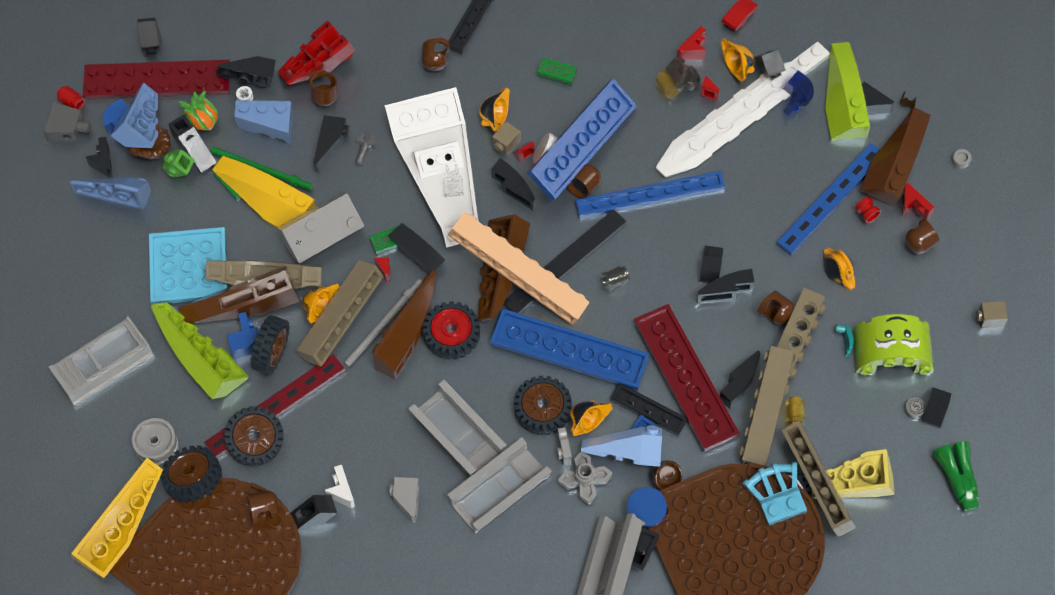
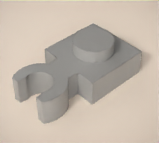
M566 427L558 428L560 447H557L558 457L563 459L564 465L572 464Z

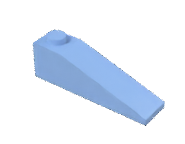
M650 425L582 440L581 452L601 457L608 456L609 454L620 461L628 458L634 460L633 464L660 466L662 428Z

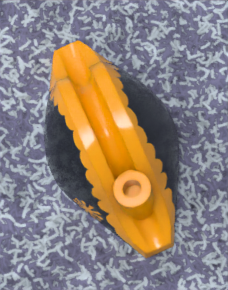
M507 87L497 94L486 98L479 108L482 126H491L495 133L503 126L507 118L510 90Z
M827 248L823 250L824 267L827 275L849 290L854 289V265L849 256L839 249Z
M594 400L576 404L570 412L573 424L571 429L572 435L578 436L589 433L598 427L613 409L612 404L597 403Z

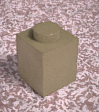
M506 121L492 136L493 147L496 151L508 155L521 141V131Z
M1005 301L981 303L979 310L976 311L977 321H980L981 328L1005 326L1008 320Z

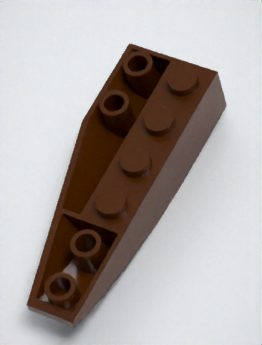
M284 266L178 306L181 315L185 317V322L196 324L239 318L238 314L246 312L247 317L266 315L300 302L288 269Z
M433 270L424 278L423 284L415 292L390 328L384 330L382 340L372 350L375 370L396 380L412 355L423 334V322H425L426 315H429L435 297L436 271Z

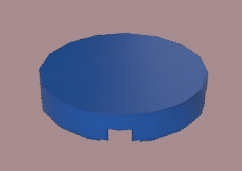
M640 488L633 492L628 499V514L633 513L635 517L645 522V525L642 527H654L661 523L666 516V499L655 488Z

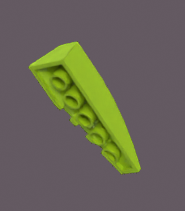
M849 42L831 43L825 113L831 141L867 138L870 130L861 79Z
M167 302L152 304L153 313L172 350L188 373L194 378L195 382L203 388L211 399L227 396L249 378L222 347L218 349L212 344L213 340L210 337L206 336L204 338L197 332L199 328L194 324L185 322V317Z

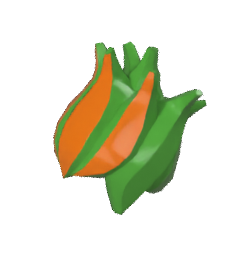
M203 91L199 97L196 92H193L191 102L179 101L180 106L185 109L183 114L197 132L199 129L204 131L211 130L218 121V113L215 106L205 98L206 91Z

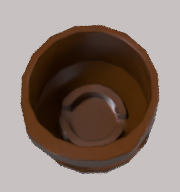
M434 38L423 43L421 60L427 70L440 71L446 67L448 59L445 55L450 51L449 41L444 38ZM440 43L446 46V49L434 52V45Z
M318 71L312 74L309 78L312 99L320 106L332 105L338 97L336 77L327 71ZM326 76L330 79L331 85H320L315 88L312 84L319 77Z
M586 164L574 178L580 180L588 192L584 194L579 192L572 182L567 185V188L577 198H587L601 183V174L596 167Z
M924 218L919 221L918 227L910 229L905 236L907 246L916 254H923L940 242L937 232Z
M775 290L761 302L757 313L761 316H767L773 323L780 325L790 319L794 310V304Z
M266 490L247 495L252 526L259 524L258 515L261 512L267 511L271 519L278 516L280 503L274 492Z

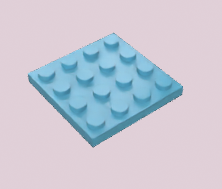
M225 227L149 234L151 305L164 302L168 304L191 302L228 288V284L221 283L218 280H206L207 260L227 261Z

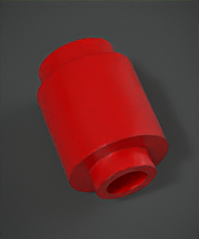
M70 86L61 87L57 92V100L63 105L80 110L85 103L83 96Z

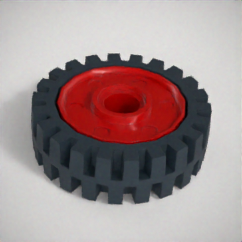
M449 301L447 305L446 302H443L440 307L439 305L434 306V310L431 309L429 311V315H426L425 322H423V337L428 349H431V352L434 355L437 354L440 358L445 356L447 360H450V357L456 360L458 356L463 358L466 353L470 354L472 349L476 348L480 338V324L472 309L469 310L467 305L462 306L460 302L454 304V301ZM452 328V329H455L456 331H454V332L451 333V332H448L447 330H449V329Z

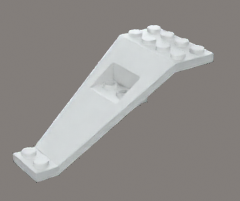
M455 87L384 106L393 141L441 228L446 248L459 244L449 237L448 234L464 212L473 215L478 221L466 124ZM447 153L451 155V159L449 161L445 160V155ZM427 159H433V164L428 165Z

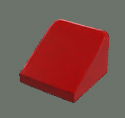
M705 76L701 85L700 95L718 101L720 89Z
M527 142L512 152L519 162L535 152L534 142Z
M374 258L375 265L384 276L383 278L386 282H390L389 258Z

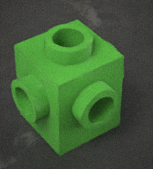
M181 149L171 151L165 155L162 168L171 177L185 176L189 173L195 159Z

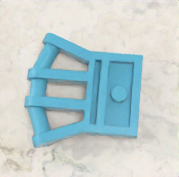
M792 462V464H771L769 468L758 469V472L749 480L746 479L742 482L745 488L759 501L769 526L807 512L797 486V462ZM780 472H792V488H786ZM775 474L782 491L776 494L773 493L767 479L768 476ZM761 479L768 494V497L765 498L754 488V485Z

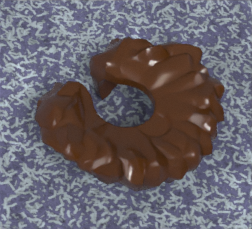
M156 124L158 137L152 148H127L136 157L140 156L149 160L159 159L169 151L171 137L168 134V130Z

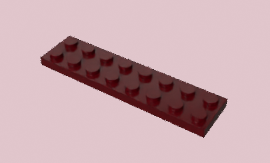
M230 59L84 65L83 98L85 100L133 98L143 83L158 93V97L193 96V92L200 96L203 91H206L205 95L230 94V79H223L220 76H216L218 64L230 62Z
M664 305L634 318L638 331L684 416L687 418L703 451L705 452L738 437L740 432L670 305Z

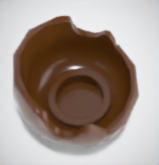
M671 460L661 461L660 466H655L653 470V481L660 490L681 482L683 477L680 466Z

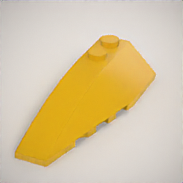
M222 156L212 169L264 221L277 228L315 207V200L265 172L231 158Z
M146 458L71 553V558L89 571L105 578L130 546L163 469Z

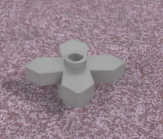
M580 451L574 459L576 471H564L558 479V483L567 490L579 487L580 499L590 505L597 497L594 485L607 484L612 477V471L605 466L594 468L591 465V457Z

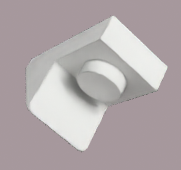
M342 464L335 466L336 474L332 476L336 486L326 489L325 493L326 495H331L334 501L353 508L355 504Z

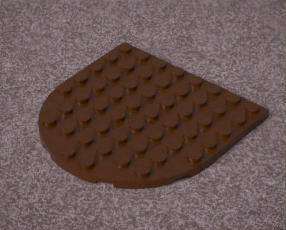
M753 463L727 464L707 470L660 490L659 492L666 499L667 513L661 523L654 527H648V529L660 535L656 548L677 595H806L820 573L825 552L824 528L813 500L797 484L807 512L769 526L759 501L742 483L756 474L758 469L769 467ZM780 472L786 488H792V478ZM775 474L768 476L767 479L773 493L782 492ZM761 479L754 485V488L765 498L768 497V494Z
M220 478L221 481L219 484H216L217 488L215 491L211 489V494L209 496L204 494V499L202 500L198 497L197 502H192L190 499L189 503H184V501L178 502L170 497L134 535L130 546L109 573L137 595H289L300 571L302 546L297 525L289 510L279 498L280 512L278 516L271 519L267 511L261 512L258 515L259 524L252 526L247 495L266 491L267 489L255 483L239 481L235 478Z

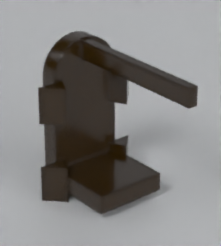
M904 91L900 104L914 108L917 98L915 97L913 101L908 100L906 97L904 98L906 93Z

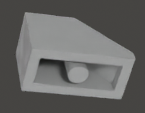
M394 477V484H390V496H393L394 503L413 523H417L419 479Z

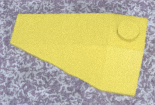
M887 449L865 452L852 461L848 460L835 469L827 470L841 498L895 495L893 473ZM812 490V499H817Z

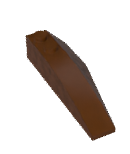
M915 107L911 110L872 159L859 191L891 206L896 204L902 195L931 116L930 114Z
M516 214L488 221L487 226L492 229V232L505 238L514 248L520 249L523 253L525 252L530 227L529 222ZM484 261L483 267L480 268V275L483 276L482 283L479 284V291L482 292V297L479 298L478 321L480 322L495 318L514 284Z

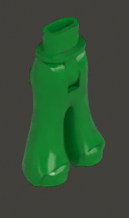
M961 441L955 443L952 447L948 444L935 449L932 454L944 469L953 492L959 500V504H962L964 511L979 508L977 499L980 497L972 470L969 442ZM954 455H955V457H956V459H957V461H958L961 474L959 473V470H958V467H957V464H956Z

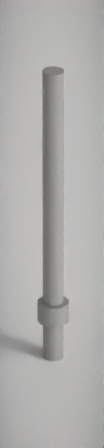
M417 279L409 289H405L397 303L343 362L347 367H350L401 308L410 301L423 284L420 279Z

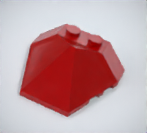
M328 20L310 35L312 39L307 45L302 44L299 47L301 51L296 57L291 56L277 71L288 85L309 80L311 75L318 71L330 73L341 62L348 60L352 56V53L355 51L354 48Z

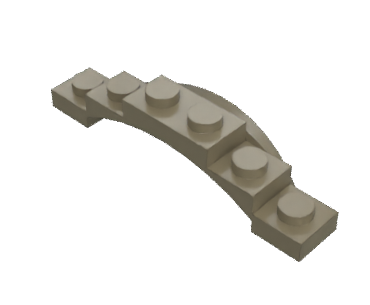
M207 260L206 280H218L221 283L234 286L286 266L295 289L306 286H321L322 266L259 260Z

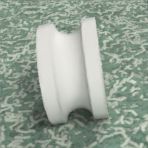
M242 86L237 89V100L253 101L252 90L249 87ZM245 93L248 94V97L244 96V98H242L241 96L242 94L245 95Z

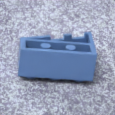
M236 100L234 117L237 128L257 134L269 135L270 138H278L291 144L293 125L291 101Z

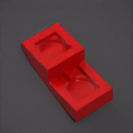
M739 0L726 13L721 22L736 31L757 10L758 4L752 0Z

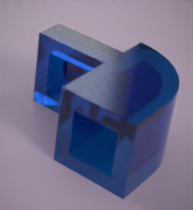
M799 70L783 87L793 97V100L784 109V112L788 115L793 111L797 112L802 105L806 107L813 98V84Z

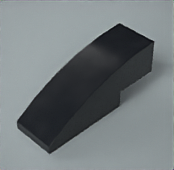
M499 158L491 168L492 178L502 183L503 193L534 211L535 198L528 184L510 164Z
M403 223L388 235L412 262H416L428 275L445 261L431 245Z
M753 270L736 271L710 282L698 291L697 303L733 300L736 297V292L753 291Z
M759 350L729 374L728 382L730 384L720 391V398L729 409L741 399L752 383L761 352Z

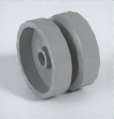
M151 418L144 420L136 427L132 435L133 448L139 460L143 463L148 458L160 468L165 467L164 462L169 461L168 457L170 455L176 456L174 452L179 451L180 448L173 427L163 419Z

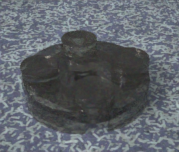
M674 58L666 66V71L675 80V86L679 89L684 87L688 90H694L700 84L698 83L700 81L698 72L692 65L688 67L684 64L686 62L684 59Z

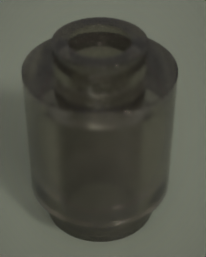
M618 266L602 273L600 278L603 288H607L609 291L625 285L630 280L625 266Z

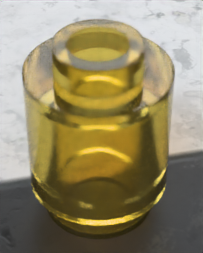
M664 70L657 75L656 82L665 96L673 98L681 92L680 84L672 71Z
M799 396L789 397L785 401L788 425L790 426L797 421L804 425L806 420L805 400Z

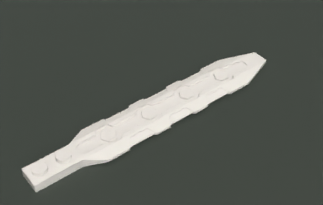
M816 42L791 62L783 63L786 71L781 72L782 76L771 79V77H765L761 74L759 79L747 88L741 89L733 95L731 100L719 109L713 110L703 121L673 140L657 164L656 169L666 178L698 167L721 146L731 142L754 121L760 120L770 109L797 92L802 78L828 59L830 53L819 42Z

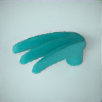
M836 324L835 332L844 333L845 357H848L854 343L851 328L848 325Z

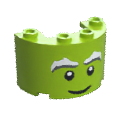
M890 314L871 318L872 321L866 324L865 321H862L853 328L856 373L870 375L876 372L878 365H883L884 367H893L895 365L912 367L915 365L914 373L926 375L934 372L930 326L927 321L921 322L919 317L912 315Z

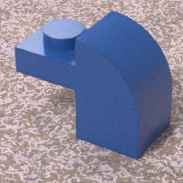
M122 98L108 106L103 114V122L108 135L112 134L116 124L127 108Z
M246 312L238 314L242 331L227 334L234 359L250 355L253 351V344L256 342L255 338L258 336V327L254 328L252 318H247Z

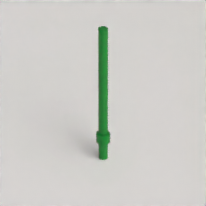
M214 146L211 149V153L214 155L225 156L254 167L275 178L288 182L293 187L297 188L299 186L309 191L313 189L312 183L301 180V177L285 174Z

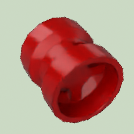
M870 197L863 198L855 206V210L863 215L866 223L873 221L881 213V210L873 205V200Z

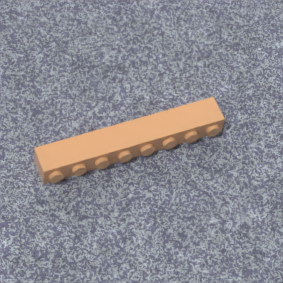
M464 212L449 232V237L571 325L579 319L589 304L584 295L576 293L566 282H561L552 272L539 266L537 261L529 259L520 249L510 245L505 238L492 232L490 227L478 222L473 215Z

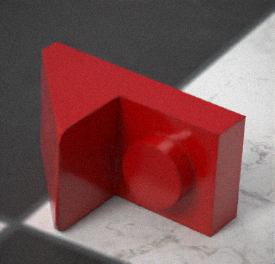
M700 26L677 49V59L679 61L705 59L706 50L702 47L706 41L705 28Z
M907 182L902 192V216L914 208L919 216L926 220L929 219L935 207Z

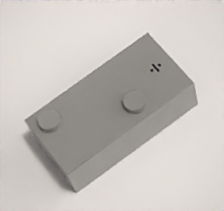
M341 191L281 225L277 230L293 260L300 264L364 227V224L349 195Z

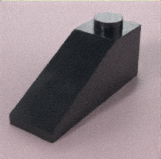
M324 115L313 161L315 172H320L343 145L345 136L348 137L349 125L346 123V118Z

